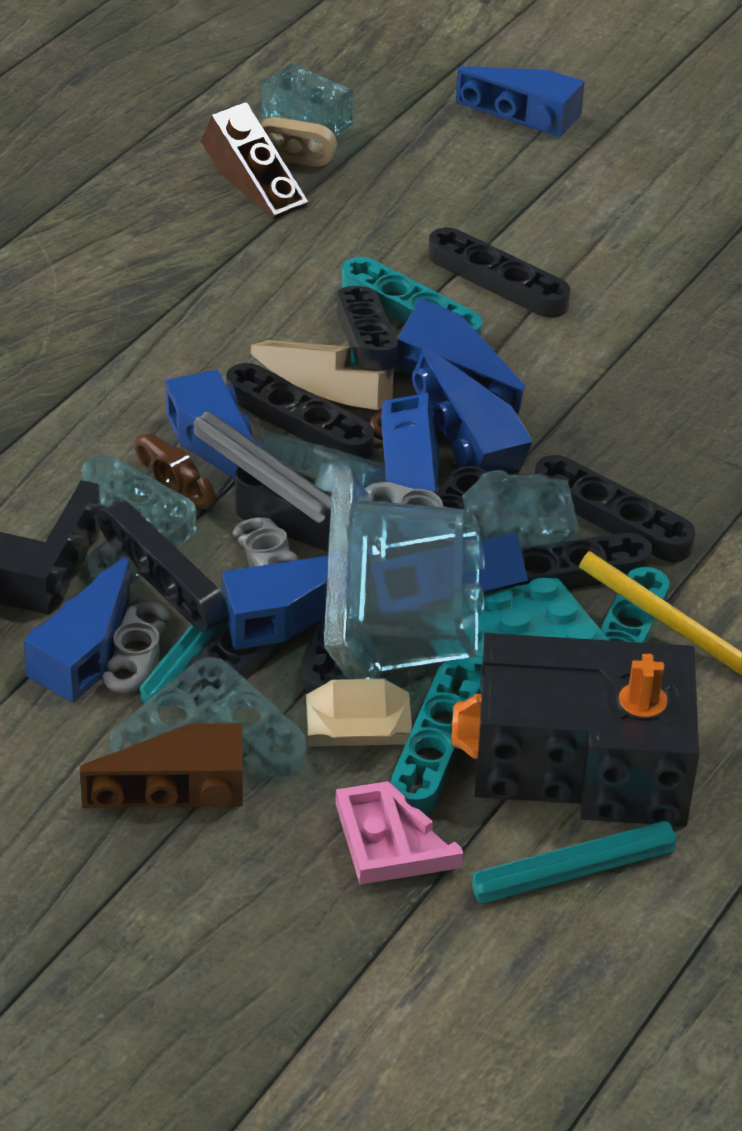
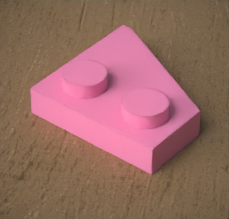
M390 782L336 789V807L360 885L462 868V848L455 841L448 845L432 831L433 821L421 810L410 806L406 802L405 796Z

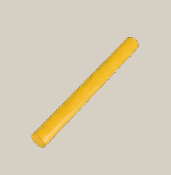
M591 551L584 556L579 565L580 569L742 676V652Z

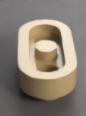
M279 117L268 118L260 124L283 162L322 167L331 161L337 147V140L333 132L320 124ZM274 133L281 134L283 137H278Z

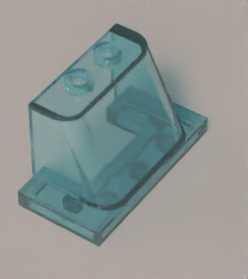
M352 469L333 472L324 648L348 679H380L381 671L477 656L478 614L483 613L485 607L483 591L479 584V570L485 567V554L482 543L479 540V525L468 509L373 501Z

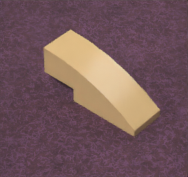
M266 340L251 345V355L271 371L295 386L322 398L349 406L374 410L381 409L383 401L393 398L394 368L386 371H370L358 365H351V347L273 340Z

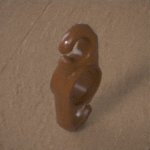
M152 433L141 434L136 437L134 444L138 459L145 466L150 464V469L156 481L166 493L177 496L197 510L211 509L214 506L216 494L212 484L205 477H202L198 484L197 480L200 478V474L196 470L192 459L184 450L171 446Z

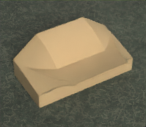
M386 679L331 680L306 695L308 747L405 745L412 731L409 692Z

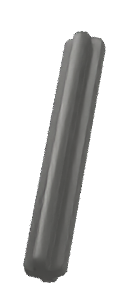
M205 412L201 417H196L193 422L195 425L193 432L198 438L319 524H325L329 519H333L336 516L337 501L212 412Z

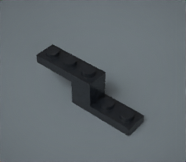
M84 480L80 481L46 542L0 532V604L49 615L57 598L66 595L72 571L76 564L81 565L84 562L92 535L101 531L98 512L105 508V505L100 504L99 484Z

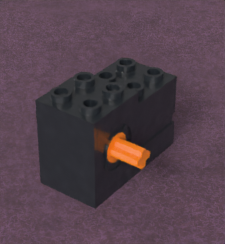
M484 633L479 694H475L465 701H458L453 706L451 743L456 749H462L473 759H476L474 797L580 804V820L654 824L666 821L671 826L687 827L699 759L695 647L690 645Z

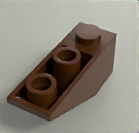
M247 102L212 115L201 138V143L221 175L272 218L307 205L308 200Z
M189 723L80 765L82 808H217L243 806L242 723Z

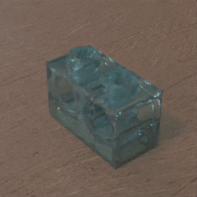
M291 63L261 82V116L267 119L279 117L320 124L330 129L337 136L352 126L353 91Z
M496 470L483 474L479 481L462 495L466 513L473 514L478 521L479 530L472 539L473 542L517 533L520 547L523 548L569 541L580 532L567 480L551 479L542 474L529 476L508 475L505 471Z

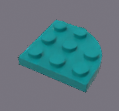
M537 578L525 585L506 589L495 588L484 591L482 594L453 598L419 607L420 625L435 647L448 660L453 659L459 666L473 672L477 671V664L482 665L484 633L609 640L558 578Z

